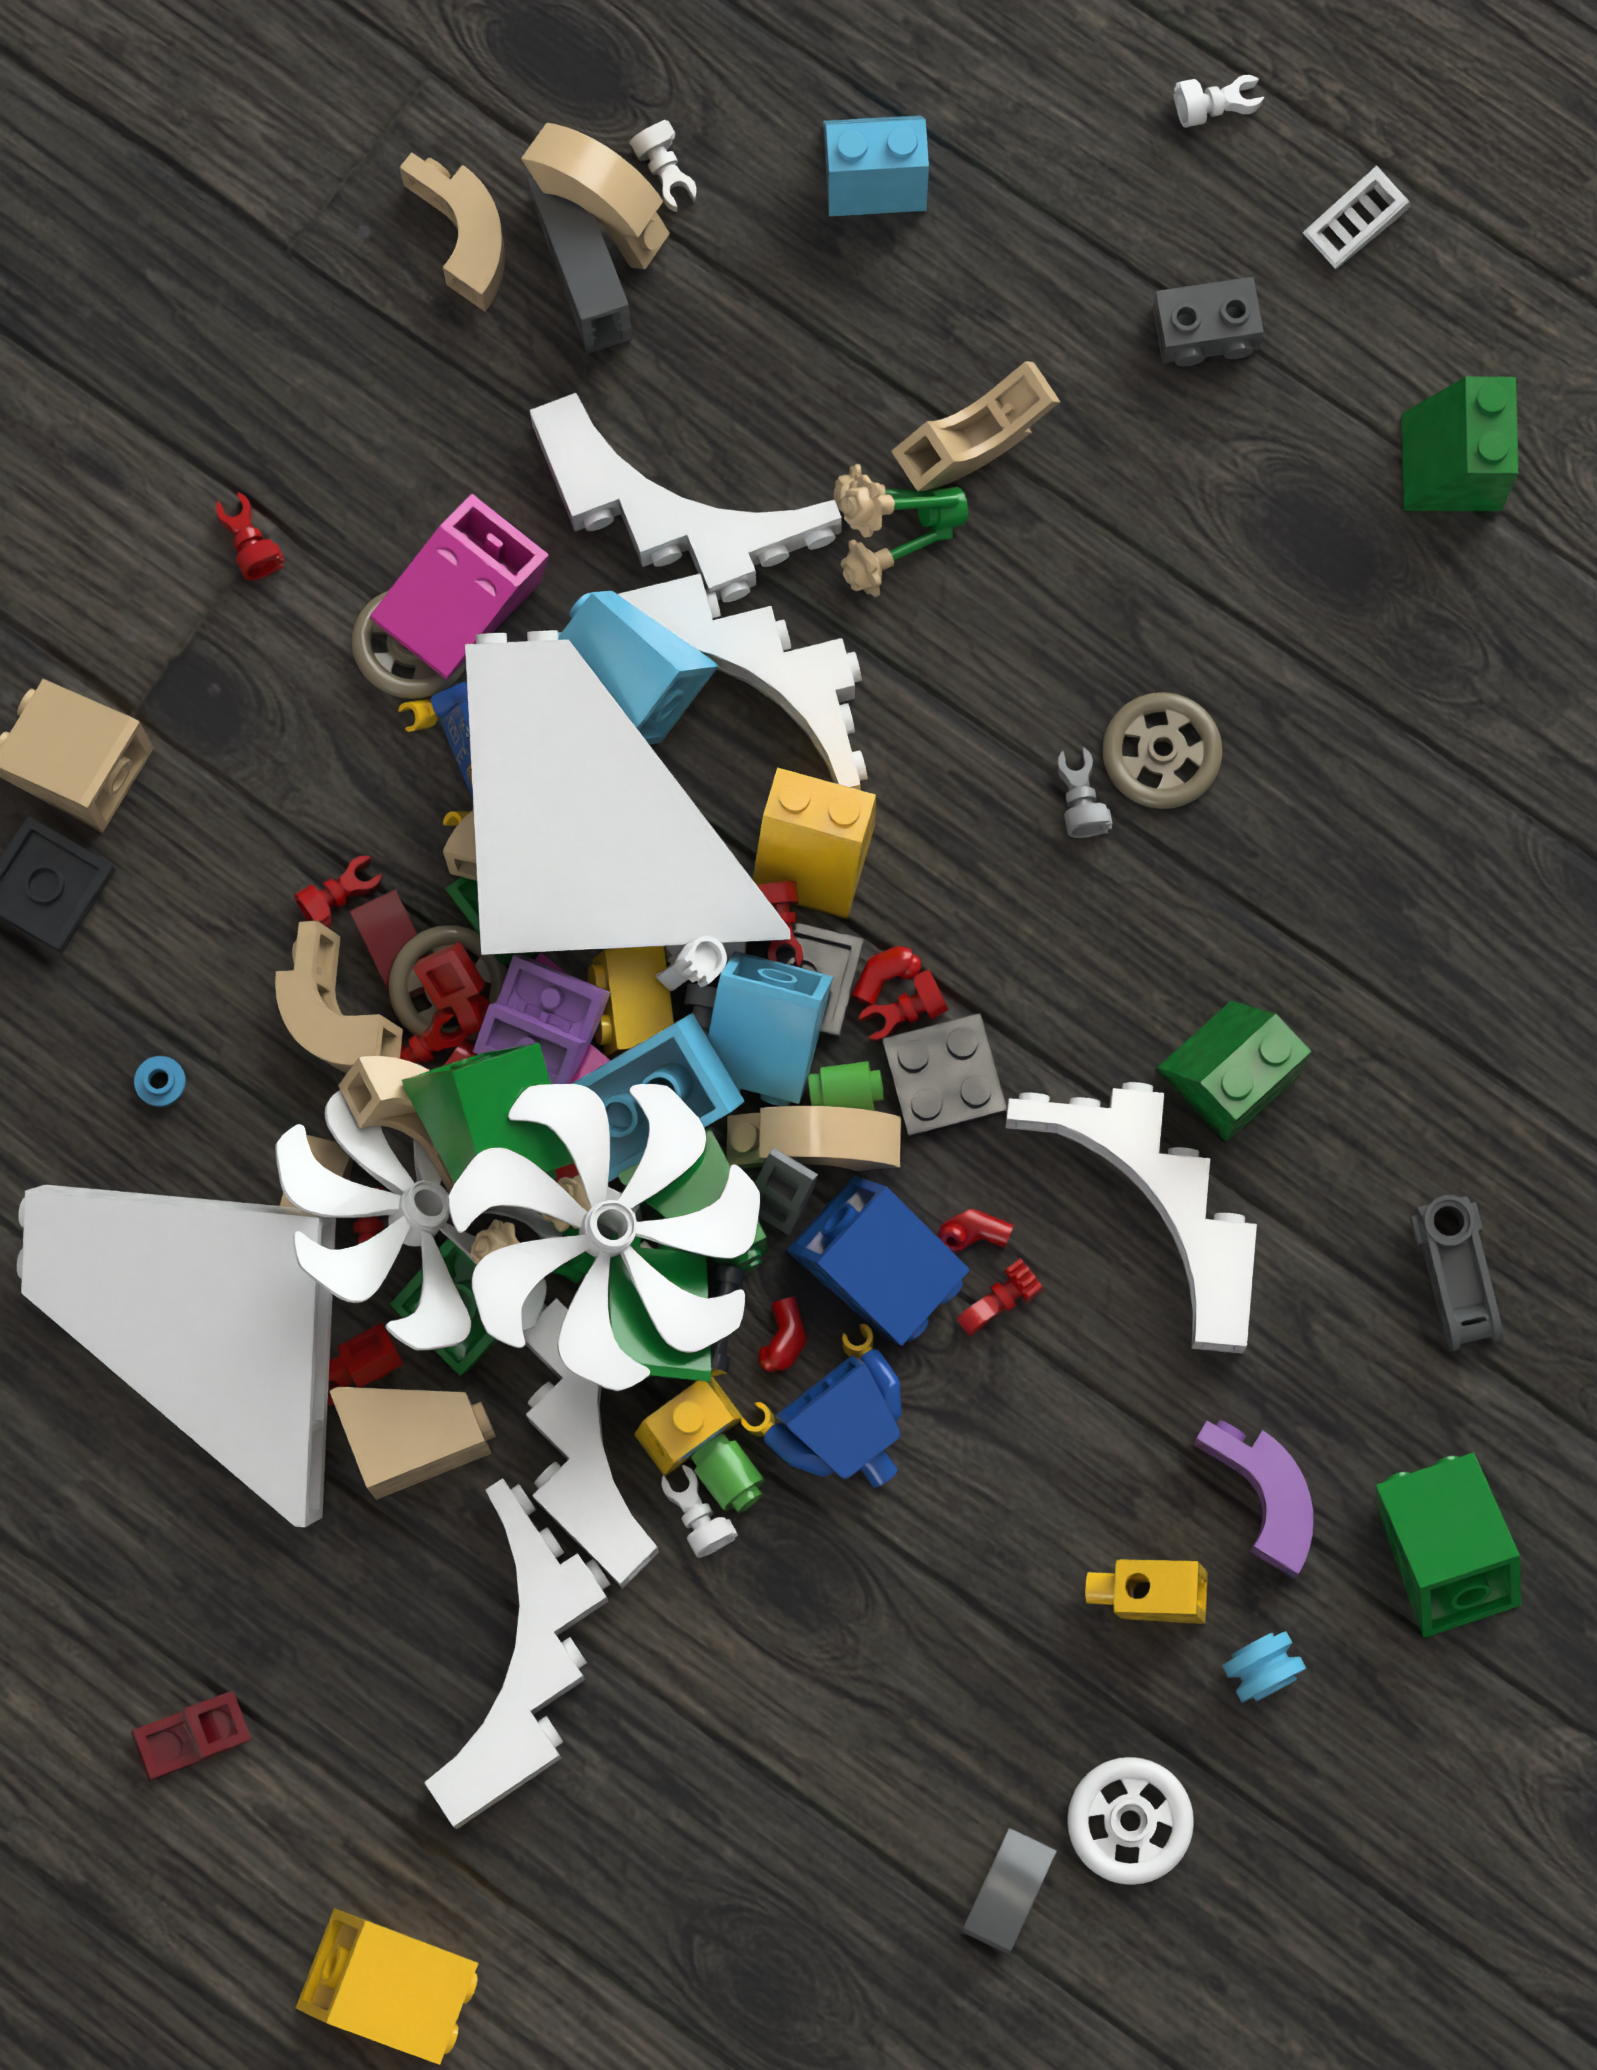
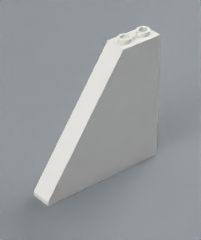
M557 630L527 632L528 641L507 642V633L476 634V644H465L481 955L685 945L702 936L714 937L721 943L790 939V928L569 639L558 640Z
M43 1185L26 1190L25 1197L19 1207V1223L24 1228L23 1248L17 1258V1274L19 1278H22L21 1293L295 1527H307L320 1520L323 1515L332 1293L299 1268L293 1247V1235L299 1231L317 1244L334 1250L336 1218L317 1216L296 1207Z

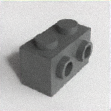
M1254 277L1159 290L1155 293L1153 314L1162 364L1175 362L1177 366H1192L1204 361L1205 357L1224 355L1227 359H1239L1251 355L1254 352L1253 350L1260 349L1264 331Z

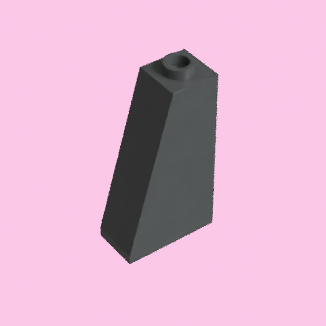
M528 178L530 197L585 353L589 354L632 340L629 304L594 214L589 213L568 199L543 193L534 178Z

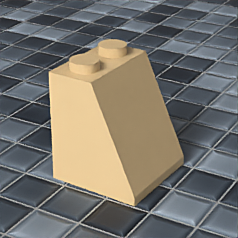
M42 679L36 690L30 689L20 702L17 711L20 717L11 732L5 731L0 735V777L103 833L154 748L141 723L136 719Z
M337 1387L329 1391L365 1485L376 1500L492 1454L487 1440L496 1436L481 1401L472 1405L466 1392Z

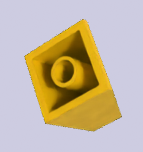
M777 767L762 819L752 879L754 883L760 885L795 881L797 882L799 903L795 905L848 919L875 827L876 795Z
M334 1908L296 2009L332 2026L440 2065L444 2054H448L456 2042L458 2035L456 2021L462 2005L469 2002L476 1989L477 1974L475 1971L478 1963Z

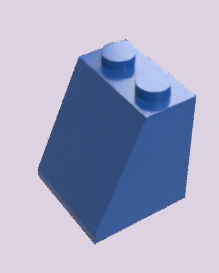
M855 1175L786 1249L800 1264L880 1335L900 1346L906 1341L910 1342L916 1339L925 1330L929 1323L927 1317L940 1303H947L956 1296L962 1288V1278L970 1271L887 1186Z

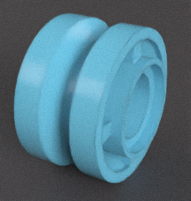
M1287 1631L1276 1636L1270 1633L1231 1654L1233 1659L1222 1665L1227 1677H1240L1242 1683L1236 1690L1242 1703L1252 1698L1255 1701H1259L1296 1681V1675L1306 1669L1301 1657H1288L1286 1652L1293 1642Z

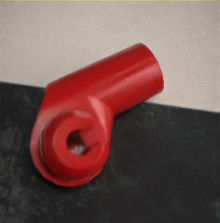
M896 946L871 956L866 962L851 997L863 1005H874L885 981L897 976L908 980L915 978V975L921 969L920 958L912 954L910 948L904 946Z
M968 1209L946 1220L938 1229L937 1236L953 1253H958L980 1239L1006 1248L1014 1224L976 1209Z
M795 1297L781 1299L771 1304L778 1331L770 1341L769 1346L761 1347L758 1352L759 1364L767 1372L785 1371L793 1366L806 1345L807 1337Z

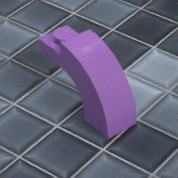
M1219 1420L1216 1426L1206 1421L1193 1445L1246 1478L1256 1491L1261 1504V1528L1249 1552L1294 1579L1300 1573L1306 1561L1313 1535L1312 1501L1300 1468L1286 1449L1263 1430L1253 1446L1250 1447L1243 1443L1246 1435L1234 1426L1222 1420Z

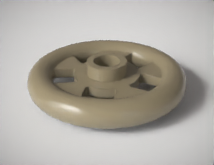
M389 590L373 598L359 613L353 626L351 639L353 656L365 678L381 691L406 699L427 698L453 685L464 672L466 661L447 680L369 619L371 613ZM372 635H387V653H373ZM394 663L404 667L415 668L413 679L402 678L392 674Z
M1158 692L1133 699L1114 715L1104 735L1102 753L1107 774L1123 795L1146 807L1171 809L1196 800L1209 789L1219 773L1223 748L1219 730L1214 720L1204 708L1187 697L1174 693ZM1165 712L1168 725H1157L1150 729L1146 728L1144 716L1151 713ZM1190 723L1196 729L1201 739L1200 742L1191 747L1187 745L1183 734L1178 731ZM1125 736L1140 739L1137 748L1138 757L1123 756L1122 748ZM1158 742H1167L1172 747V752L1167 756H1160L1156 754L1153 747ZM1186 759H1189L1198 767V770L1191 779L1184 783L1174 772L1183 766ZM1143 768L1153 774L1162 775L1157 789L1146 786L1137 780Z
M455 925L433 927L414 936L397 954L389 976V996L397 1018L411 1034L422 1036L423 1032L429 1027L433 1015L438 1011L425 988L426 997L432 1006L421 1012H418L414 1007L409 993L417 988L424 987L414 972L413 967L430 950H433L435 953L461 942L465 949L478 957L475 967L484 982L490 983L488 1001L490 1004L497 1003L508 972L507 964L499 963L493 954L481 955L480 935L475 930ZM442 1025L440 1029L443 1032L452 1033L460 1025L449 1027ZM479 1031L469 1036L466 1035V1039L471 1042L476 1041Z

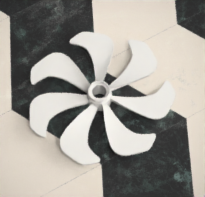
M551 1084L531 1086L513 1104L508 1113V1118L512 1121H529L543 1124L557 1134L573 1158L591 1209L587 1212L543 1170L530 1160L511 1150L491 1148L482 1151L472 1159L448 1195L451 1218L455 1229L459 1233L464 1232L471 1222L488 1208L497 1206H516L531 1209L579 1228V1235L540 1239L500 1248L486 1255L477 1264L472 1275V1290L486 1332L507 1345L522 1348L525 1345L522 1330V1306L526 1297L546 1275L585 1251L596 1258L569 1306L561 1325L557 1342L559 1357L564 1366L573 1374L614 1391L627 1389L641 1382L650 1374V1370L647 1367L637 1363L619 1348L610 1325L608 1312L610 1258L619 1254L657 1331L672 1348L681 1352H696L723 1339L739 1328L745 1305V1293L743 1290H736L728 1295L710 1299L695 1296L668 1281L649 1265L630 1244L636 1236L714 1258L732 1259L744 1254L754 1242L760 1207V1192L749 1176L737 1165H732L728 1172L724 1191L720 1199L714 1204L685 1216L637 1222L635 1214L631 1209L677 1179L703 1153L706 1134L699 1118L668 1086L658 1084L633 1085L629 1089V1093L638 1102L649 1124L646 1149L638 1168L618 1201H607L610 1133L604 1103L594 1091L582 1085ZM598 1219L609 1220L616 1226L618 1230L617 1240L606 1239L600 1234L597 1228Z
M339 1090L330 1098L325 1107L327 1127L341 1148L391 1192L351 1182L324 1168L315 1160L306 1138L305 1128L301 1124L287 1131L275 1145L282 1190L289 1201L304 1212L330 1218L389 1215V1226L368 1241L341 1250L325 1248L297 1231L293 1235V1247L299 1268L334 1296L347 1302L359 1303L367 1301L378 1290L392 1267L402 1244L421 1246L423 1284L418 1307L412 1315L387 1323L386 1329L395 1338L414 1350H432L458 1345L469 1335L471 1320L435 1243L434 1237L441 1231L475 1264L476 1262L472 1259L471 1245L475 1242L476 1237L466 1232L459 1233L454 1226L446 1223L450 1214L448 1205L449 1193L440 1185L442 1179L425 1149L413 1139L417 1182L414 1183L389 1147L381 1126L359 1128L341 1090ZM499 1206L496 1209L488 1208L483 1212L507 1216L526 1223L542 1239L562 1237L563 1235L548 1221H545L540 1214L531 1209L516 1206ZM544 1278L535 1285L523 1303V1332L533 1329L540 1318L547 1290Z

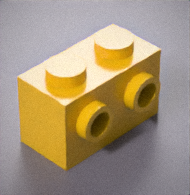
M664 946L604 949L592 959L593 964L589 965L588 983L611 992L595 1031L596 1042L598 1045H603L604 1055L607 1058H616L674 1024L670 991L655 977V974L667 968Z

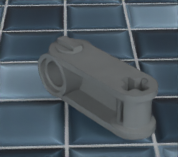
M1443 1195L1434 1199L1430 1204L1416 1207L1415 1215L1410 1216L1416 1245H1422L1448 1348L1450 1351L1460 1350L1461 1344L1491 1338L1493 1342L1501 1341L1503 1339L1502 1324L1479 1232L1483 1231L1477 1203H1470L1467 1196ZM1448 1212L1454 1215L1459 1223L1458 1233L1454 1236H1445L1437 1231L1434 1225L1436 1213ZM1475 1321H1480V1322H1481V1323H1476V1324H1472V1325L1462 1326V1324H1466V1323H1470V1322H1475Z

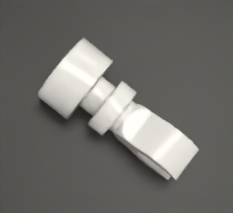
M1243 75L1238 77L1231 85L1223 87L1221 90L1218 86L1208 87L1204 94L1200 83L1196 79L1176 83L1173 97L1181 124L1185 128L1204 124L1207 119V113L1211 117L1222 115L1224 110L1240 114L1256 112L1264 97L1247 100L1240 95L1239 91L1254 88L1259 79L1252 75Z
M663 120L635 135L629 143L640 161L650 159L651 162L648 164V167L653 175L659 176L663 189L662 199L668 209L677 212L676 202L670 193L671 189L676 186L684 187L692 201L695 202L696 185L689 176L683 174L675 166L678 160L674 152H667L675 138V132L669 121Z
M702 936L684 946L681 952L672 955L667 960L670 966L664 971L655 974V977L669 991H673L688 979L692 983L698 981L700 987L708 985L726 966L727 954L725 948L714 937Z
M682 1465L686 1477L690 1481L687 1490L681 1493L673 1491L664 1475L661 1485L669 1501L677 1504L684 1512L681 1519L686 1528H693L694 1531L688 1535L687 1541L696 1557L701 1558L733 1542L738 1534L730 1519L717 1517L711 1520L710 1517L713 1515V1511L708 1503L703 1504L699 1497V1483L696 1474L691 1468Z

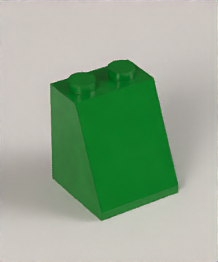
M1465 376L1402 413L1403 511L1503 510L1518 475L1516 377Z
M1230 1001L1162 1062L1156 1070L1221 1139L1227 1143L1301 1075L1312 1051L1277 1014Z
M539 1043L487 1051L401 1079L405 1092L454 1183H456L475 1156L491 1148H505L525 1157L553 1180L557 1178L555 1169L574 1163L565 1144L548 1126L529 1121H512L508 1118L511 1107L526 1089L537 1085H551Z
M711 1128L705 1130L706 1142L704 1151L696 1162L669 1185L639 1204L641 1213L652 1221L685 1216L698 1212L720 1199L728 1179L730 1165ZM640 1163L617 1174L622 1193ZM757 1222L754 1242L744 1254L732 1259L706 1256L707 1265L713 1270L715 1265L740 1268L745 1271V1275L763 1264L760 1257L768 1254L767 1238L759 1222Z
M610 1234V1240L618 1239V1234ZM634 1237L630 1246L657 1272L682 1290L708 1299L707 1259L705 1255L689 1253V1251L660 1243L658 1244V1249L640 1247L641 1237ZM590 1255L589 1269L596 1258ZM621 1255L611 1257L608 1280V1312L613 1336L619 1348L637 1363L647 1367L650 1370L649 1375L710 1382V1346L696 1352L687 1353L678 1351L668 1345L651 1320Z
M1474 1452L1461 1457L1448 1456L1440 1459L1431 1467L1413 1473H1396L1384 1482L1376 1484L1378 1513L1423 1638L1521 1606L1520 1554Z

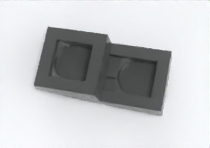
M773 1148L755 1182L760 1192L758 1217L790 1235L798 1225L808 1204L818 1174Z
M1009 1828L961 1932L1009 1955L1057 1850Z

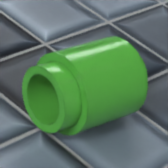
M869 1061L821 1067L820 1073L808 1074L812 1106L845 1107L875 1111V1101L884 1100L880 1070L871 1071Z
M724 1433L709 1440L691 1456L692 1461L697 1466L694 1472L723 1511L734 1508L737 1513H741L754 1505L763 1496L759 1488L764 1484L765 1479L735 1440L730 1442Z

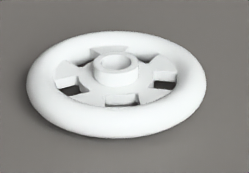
M1117 1758L1095 1767L1078 1784L1069 1804L1068 1831L1077 1855L1094 1873L1115 1883L1136 1885L1148 1883L1164 1876L1183 1858L1193 1834V1810L1184 1787L1166 1768L1143 1758ZM1121 1780L1127 1790V1794L1117 1797L1108 1804L1101 1790L1108 1784ZM1148 1783L1159 1789L1166 1798L1160 1807L1155 1810L1148 1800L1140 1796V1792ZM1133 1811L1139 1816L1140 1825L1137 1830L1127 1831L1121 1826L1120 1818L1124 1812ZM1102 1814L1104 1815V1826L1108 1837L1093 1840L1089 1829V1817ZM1157 1822L1172 1827L1169 1840L1163 1849L1149 1842V1839L1156 1830ZM1116 1845L1129 1848L1138 1847V1863L1116 1861Z

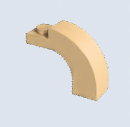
M318 921L299 922L297 940L292 948L294 970L276 971L275 978L278 1008L287 1029L294 1039L310 1053L346 1074L359 1057L386 1056L400 1059L402 1028L380 1014L345 1016L338 1007L335 985L341 936Z

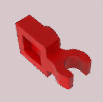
M461 942L419 959L414 965L413 970L437 1010L439 1011L451 1006L462 1030L468 1036L480 1031L490 1002L484 996L478 995L486 984Z
M382 1322L337 1346L340 1356L329 1361V1381L333 1382L328 1385L327 1406L334 1405L330 1390L337 1387H349L353 1381L357 1388H361L372 1381L384 1378L390 1371L404 1364Z

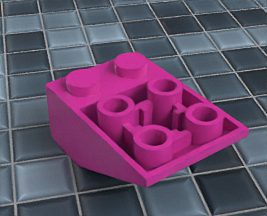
M471 494L439 526L371 613L369 619L447 680L466 661L465 644H476V634L493 633L541 583L549 554Z

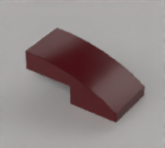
M396 889L350 911L388 992L390 971L397 954L410 939L417 935ZM425 953L420 959L428 956L427 953ZM424 987L409 992L412 1001L426 995Z
M234 1691L189 1706L180 1713L136 1728L131 1732L149 1782L251 1741Z

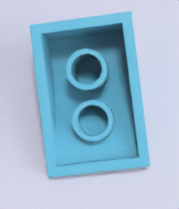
M693 1013L572 1083L591 1089L604 1103L610 1133L608 1182L617 1178L618 1173L640 1163L646 1149L649 1124L638 1102L629 1093V1089L633 1085L658 1084L668 1086L699 1118L703 1127L727 1115L745 1102Z

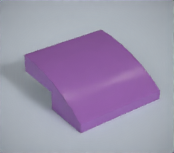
M522 954L513 955L497 1003L489 1004L473 1052L481 1054L492 1050L539 1043L551 1084H570L591 1043L611 992Z

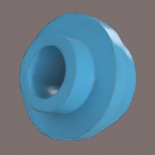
M155 1056L147 1059L139 1066L135 1074L134 1085L137 1094L145 1103L154 1107H166L175 1103L182 1096L186 1087V1077L183 1069L175 1060L166 1056ZM159 1072L166 1073L168 1075L166 1086L161 1089L153 1088L151 1086L153 1075Z

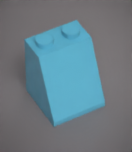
M918 115L823 121L829 216L927 211L929 161L925 118Z
M613 591L591 592V594L583 595L574 604L569 613L572 617L563 632H558V640L569 639L649 745L661 743L718 668V665L712 659Z
M734 951L720 975L708 1040L739 1092L741 1089L759 1093L763 1101L778 1106H788L790 1102L800 1103L806 1089L808 1074L810 1073L833 976Z

